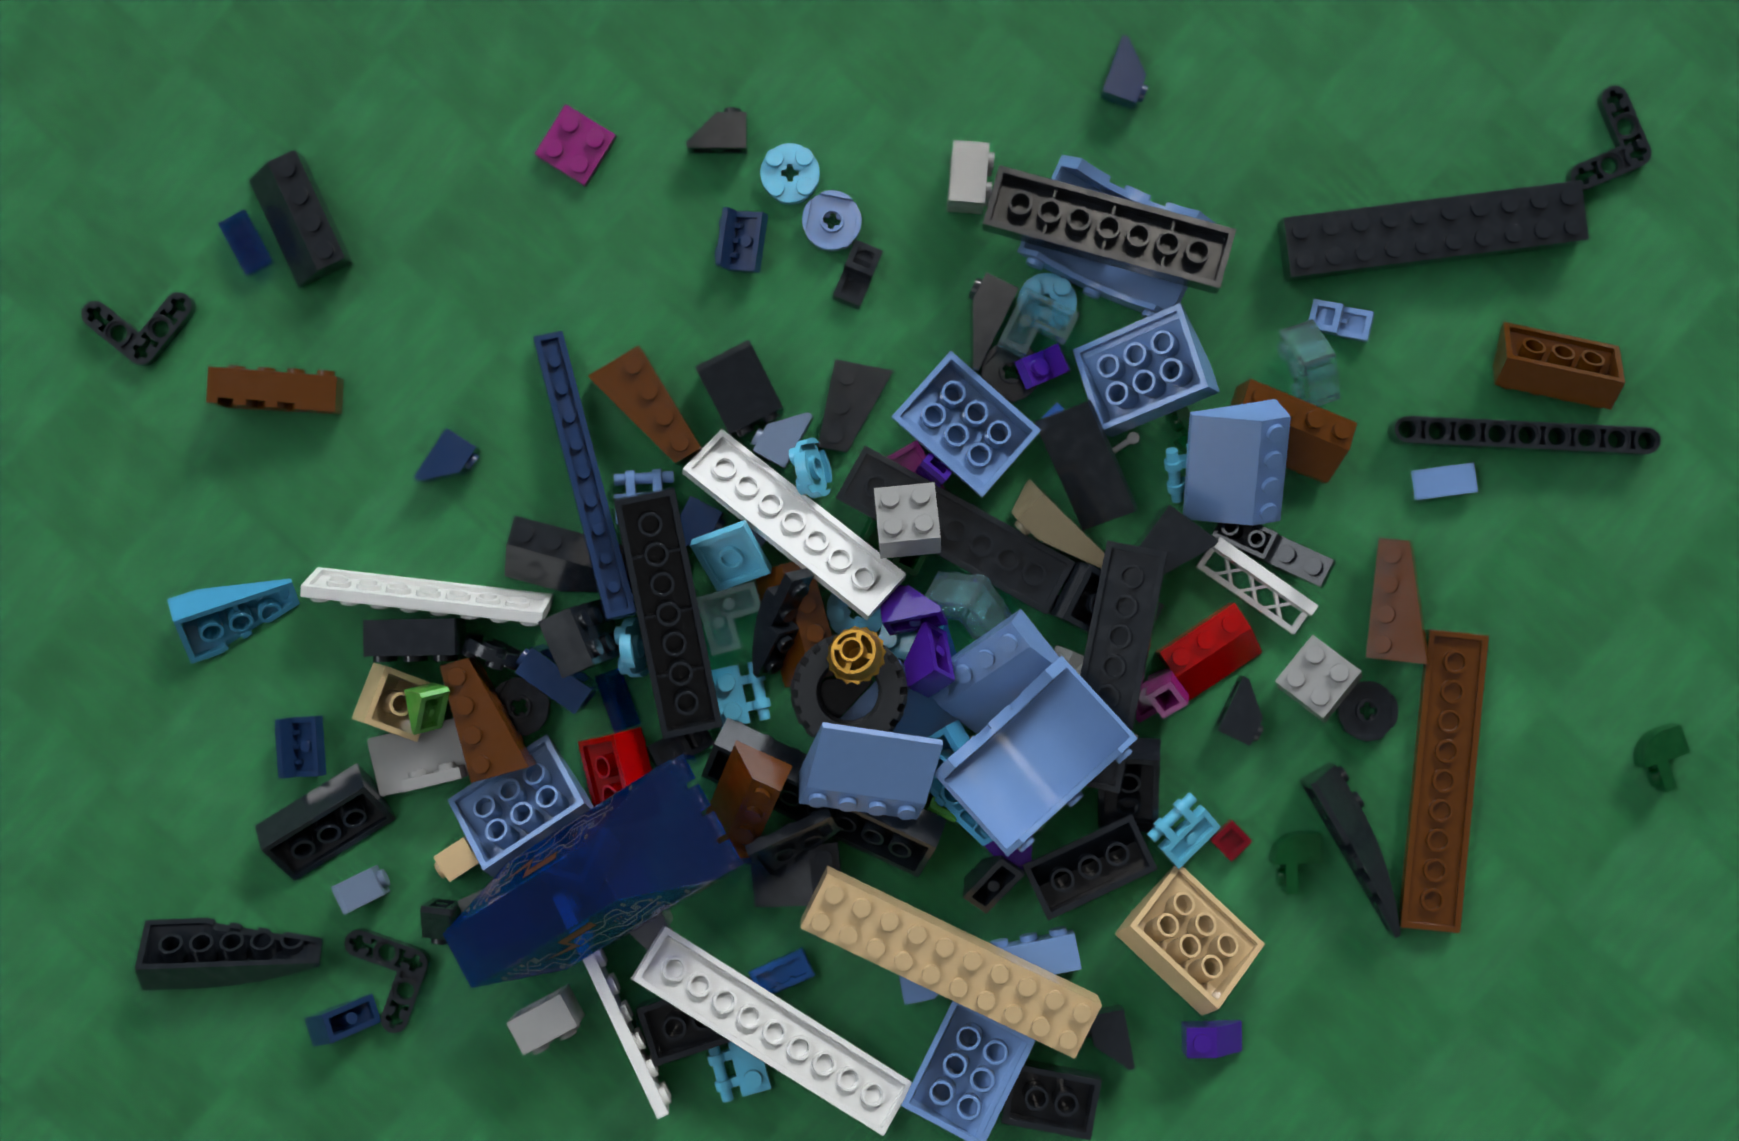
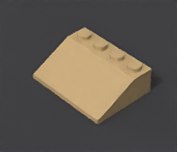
M1175 865L1130 912L1114 933L1201 1016L1216 1011L1221 1007L1265 945L1260 938L1183 866L1178 869Z

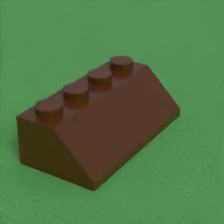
M1503 322L1501 325L1493 363L1494 385L1501 386L1504 389L1529 392L1537 396L1543 395L1557 398L1565 402L1581 403L1593 408L1612 410L1625 385L1619 346Z
M1251 378L1236 386L1230 406L1276 399L1291 416L1286 468L1327 484L1350 450L1357 422Z
M789 562L772 567L770 574L756 578L761 601L766 589L780 585L785 573L802 568L794 562ZM814 578L809 585L807 595L803 598L798 608L797 616L792 620L800 629L794 639V645L788 651L783 661V667L780 669L785 688L791 686L796 666L804 654L818 642L832 636L819 584ZM829 670L824 676V678L833 676L835 674L834 672Z
M737 740L704 818L720 850L736 859L749 863L750 858L745 845L752 843L761 836L792 765Z

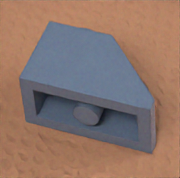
M806 412L769 423L764 430L759 428L751 444L755 445L753 452L786 469L790 462L789 449L795 447L796 443L802 440L814 418L813 415Z
M377 864L332 886L331 889L343 915L390 892L388 887L390 880L385 870H380Z

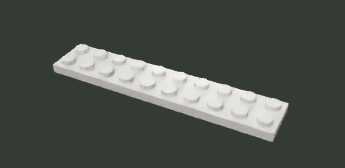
M666 926L661 928L631 977V980L882 1136L886 1133L912 1084L907 1078Z

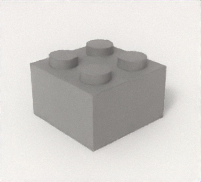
M953 140L946 212L982 214L984 206H988L992 192V182H987V176H992L995 152H989L990 143Z
M935 482L874 488L880 559L941 553V535Z
M1312 635L1275 680V683L1285 694L1323 723H1326L1361 680L1362 671Z
M567 984L516 1011L506 1024L523 1056L531 1051L534 1055H537L549 1048V1044L555 1038L559 1037L562 1041L577 1032L576 1029L581 1026L580 1022L584 1018L585 1013L570 985Z

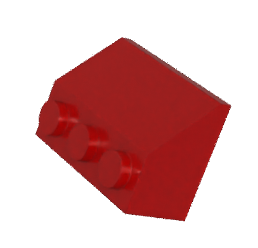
M1227 603L1155 651L1165 668L1170 669L1189 694L1190 701L1261 654L1262 650L1251 626L1235 603Z
M641 727L578 741L592 804L597 814L600 815L596 817L598 826L611 827L636 823L662 814L654 778L652 777V779L650 778L638 786L635 785L649 773H653ZM633 784V788L629 791L630 785Z

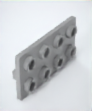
M454 718L444 720L442 728L421 733L418 742L392 733L367 740L379 795L382 797L469 776Z

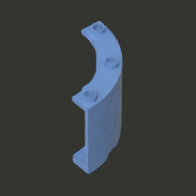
M1062 155L1051 179L1215 223L1201 211L1167 202L1164 207L1150 201L1151 195L1129 185H1126L1123 189L1109 182L1110 175L1094 167L1083 158ZM1022 241L1017 250V253L1027 258L1025 262L1027 265L1038 270L1044 268L1083 288L1082 293L1096 300L1101 296L1141 312V316L1144 318L1181 303L1188 288L1184 285Z
M1061 656L1027 686L1020 696L997 714L975 737L973 736L935 771L934 775L999 848L1009 856L1016 849L1022 853L1035 841L1031 835L1066 803L1070 808L1084 796L1081 790L1110 763L1116 760L1120 764L1133 752L1129 746L1138 738L1065 658Z

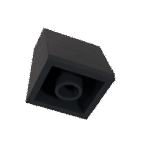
M749 339L695 366L731 436L737 434L738 438L743 437L754 431L753 425L764 421L766 425L781 417L779 412L783 411L784 408Z
M1167 505L1159 510L1134 546L1169 552L1165 569L1166 574L1214 547L1218 540L1174 507Z

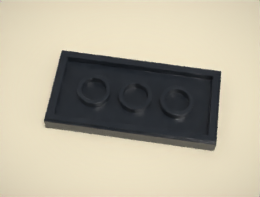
M1091 399L1038 419L1035 422L1036 426L1041 429L1039 432L1082 530L1136 512L1138 509Z

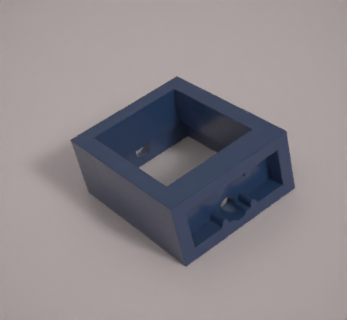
M544 644L532 646L530 649L526 648L516 661L520 665L515 671L516 674L573 714L585 709L601 686L600 683L583 671L562 678L549 647Z

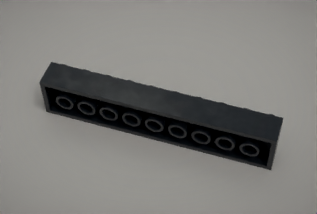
M1581 180L1284 217L1277 223L1284 282L1570 247L1589 240Z

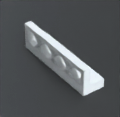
M1217 537L1218 543L1204 553L1195 567L1294 635L1308 615L1312 616L1319 605L1226 540ZM1214 552L1224 558L1225 571L1214 572L1205 566ZM1229 562L1236 566L1237 569H1230ZM1239 571L1246 573L1249 577L1250 588L1238 589L1235 587L1231 573ZM1227 574L1228 581L1219 575ZM1254 579L1262 585L1255 586ZM1267 588L1272 591L1274 605L1262 606L1259 604L1256 590ZM1251 591L1252 598L1244 592ZM1278 596L1286 602L1279 604ZM1292 605L1301 612L1292 626L1282 620L1280 607ZM1275 608L1276 615L1268 609Z

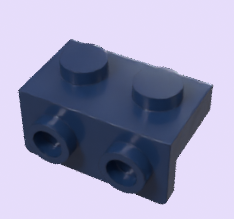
M723 207L722 216L719 219L718 245L714 252L715 265L729 272L760 273L768 214L764 212L736 211L730 207Z
M323 715L275 719L278 778L327 775Z

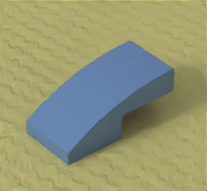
M1314 299L1307 328L1329 335L1368 343L1375 313L1374 311L1345 307L1341 303Z
M1474 462L1411 471L1415 500L1478 492Z

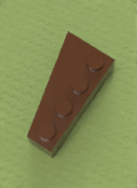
M639 345L588 375L677 465L692 458L702 449Z
M227 365V368L208 366L206 403L228 409L342 415L344 379L335 376V371L317 370V375L305 374L306 370L287 368V372H276V368L257 367V370L246 369L245 366Z
M1379 538L1366 658L1430 665L1413 543L1406 540Z
M466 658L440 665L444 684L450 690L449 703L471 783L536 765L535 759L528 752L523 743L525 741L513 725L509 717L510 714L505 705H502L495 692V687L480 660Z

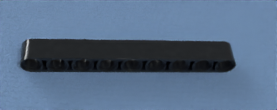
M1403 416L1392 421L1387 430L1388 437L1395 444L1641 456L1654 453L1661 445V436L1654 428L1635 426ZM1401 423H1406L1410 428L1408 438L1402 437L1399 433L1398 428ZM1431 424L1439 428L1440 435L1437 440L1429 435L1428 429ZM1461 425L1469 430L1467 441L1459 437L1458 430ZM1491 427H1494L1499 432L1497 442H1493L1488 436ZM1521 428L1526 430L1529 436L1526 444L1522 443L1518 438ZM1550 430L1555 431L1558 435L1556 445L1550 443L1548 439ZM1581 431L1587 435L1588 442L1586 446H1582L1578 441V435ZM1610 433H1613L1617 438L1615 448L1608 443ZM1640 434L1647 440L1645 449H1642L1638 444Z

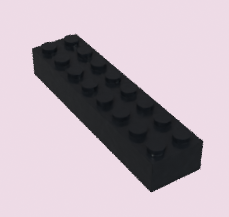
M999 165L983 221V231L1213 294H1217L1220 289L1237 230Z
M671 487L613 499L662 738L667 739L723 727L675 489Z
M727 717L713 745L701 777L718 784L737 740L792 765L773 808L774 811L798 821L809 816L813 811L826 808H815L807 804H799V771L807 754L795 747H790L775 740L770 735L762 734L749 728L742 722L734 721ZM829 808L840 828V831L833 835L832 838L918 878L935 851L947 822L946 819L925 809L921 811L917 820H902L899 817L873 816L864 812H844L840 809Z

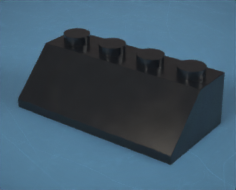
M294 149L268 161L249 180L298 288H302L354 264L302 154Z
M356 763L256 824L255 829L260 850L293 881H296L394 821L396 817L384 796L379 795V790L374 780Z
M1132 814L1022 865L1048 921L1158 869Z

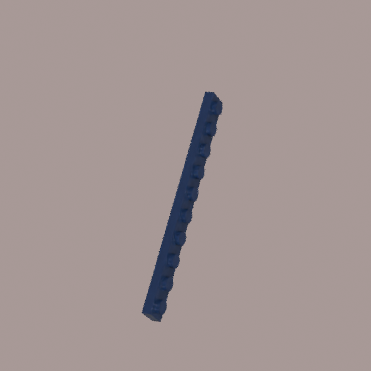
M563 331L533 336L536 355L605 620L607 622L636 615V608Z

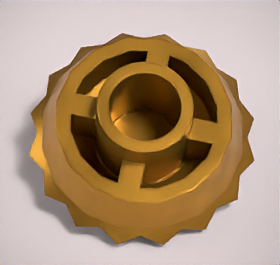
M854 626L850 629H844L839 635L834 637L833 642L828 647L829 653L826 659L829 662V670L834 672L836 679H842L846 684L853 682L858 685L862 681H870L872 676L879 674L880 667L885 664L884 655L886 651L883 648V640L878 638L877 632L870 631L867 627L859 628Z

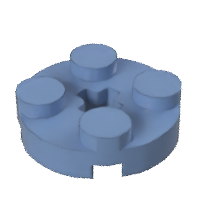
M828 190L815 196L806 204L802 215V225L807 239L817 248L825 251H839L849 248L857 239L861 230L862 217L857 204L849 195L841 191ZM831 213L836 214V219L841 221L833 229L828 228V224L823 222L824 218H829Z

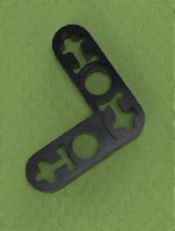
M1609 86L1597 98L1598 109L1615 149L1575 165L1566 174V182L1576 181L1575 176L1579 173L1584 174L1593 169L1595 175L1585 179L1584 183L1582 182L1583 191L1636 170L1648 163L1651 158V147L1630 98L1621 86ZM1610 95L1611 97L1617 96L1619 101L1615 105L1607 103L1606 99ZM1622 109L1624 110L1625 113H1621L1617 117L1613 118L1612 114H1614L1615 112H1619ZM1623 119L1630 123L1631 132L1629 135L1619 133L1617 130L1619 120ZM1635 136L1636 140L1625 146L1624 142ZM1633 149L1634 151L1640 150L1642 155L1638 159L1630 157ZM1609 158L1614 161L1616 165L1614 173L1608 174L1603 171L1601 167L1603 159Z
M182 292L172 293L140 331L108 305L99 301H91L85 304L81 311V317L88 327L130 361L140 366H150L157 361L193 317L196 311V304L193 298ZM176 301H185L184 306L186 310L184 312L177 311ZM94 309L100 311V315L111 322L105 325L101 321L93 320L94 315L92 311ZM166 313L171 315L174 314L173 318L178 319V321L175 323L172 319L164 315ZM165 321L169 325V332L165 337H157L154 331L157 323ZM117 326H124L127 329V337L121 342H117L113 338V331ZM149 336L152 340L159 342L158 346L150 344L151 341L147 340L146 337ZM140 346L143 348L148 346L146 352L149 354L147 358H138L140 353L137 350Z
M357 928L345 938L344 945L346 951L354 957L397 971L381 1016V1024L389 1033L401 1032L408 1026L430 966V955L423 948L366 928ZM362 935L364 943L371 945L375 939L378 940V943L373 948V955L369 954L372 949L371 947L362 946L358 950L356 943L352 940ZM383 944H390L394 947L396 953L392 960H385L381 957L380 948ZM404 949L406 950V953L403 955L404 957L413 958L415 955H419V961L423 963V966L420 965L413 969L411 961L404 959L401 961V965L397 964V962L401 958ZM408 982L413 986L414 993L412 997L403 998L398 993L400 983ZM399 1004L409 1005V1008L404 1006L400 1011L399 1018L403 1022H399L396 1026L393 1025V1019L389 1015H393L397 1011Z

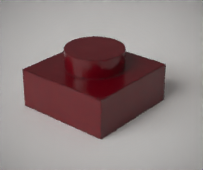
M1229 819L1209 839L1231 862L1253 842L1232 819Z

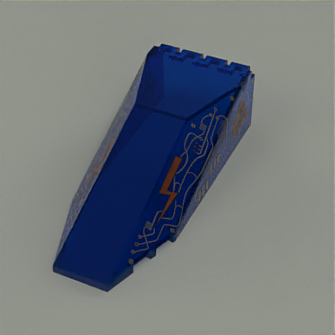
M682 754L673 760H668L506 863L443 933L471 988L569 969L753 863L750 858L740 859L730 839L721 844L717 842L716 839L725 835L726 831L715 811L706 816H703L701 813L711 806L700 784H696L689 789L686 785L696 779L690 768V765L697 762L695 756Z

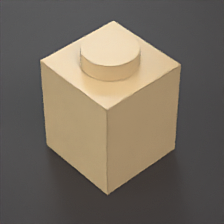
M466 836L433 857L436 861L434 867L441 878H447L449 882L479 863Z

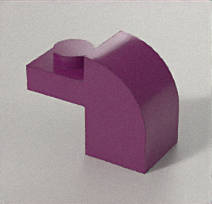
M1162 669L1150 674L1148 681L1142 684L1136 720L1139 723L1157 712L1164 719L1188 705L1189 694L1170 669Z

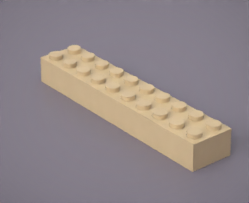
M828 865L801 917V929L1074 1059L1102 1007L1097 994Z

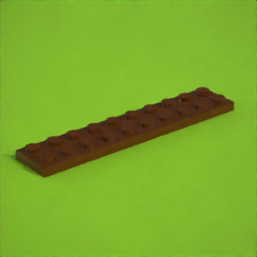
M1426 629L1430 665L1423 664L1398 919L1399 926L1403 928L1460 933L1489 635Z

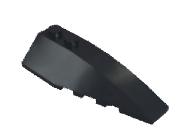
M514 516L506 544L505 577L560 592L598 593L582 533ZM619 544L629 586L631 589L623 545Z
M1328 762L1299 779V782L1386 931L1396 939L1401 936L1396 901L1381 849L1362 810L1365 804L1356 791L1351 792L1347 785L1350 779L1341 765L1337 767L1336 764Z
M210 918L145 920L134 970L142 991L200 989L240 985L292 975L320 967L324 941L320 937L285 932L284 934L272 933L270 929L258 927V930L243 928L242 924L233 922L230 925L216 923L215 919Z

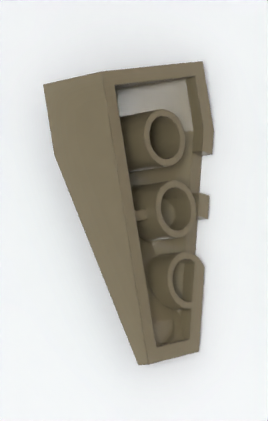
M1029 479L1025 483L1011 511L1017 519L1014 525L1026 537L1032 533L1038 540L1102 569L1105 553Z

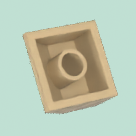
M373 663L351 719L418 742L420 734L414 735L411 730L404 689L430 682L391 667Z

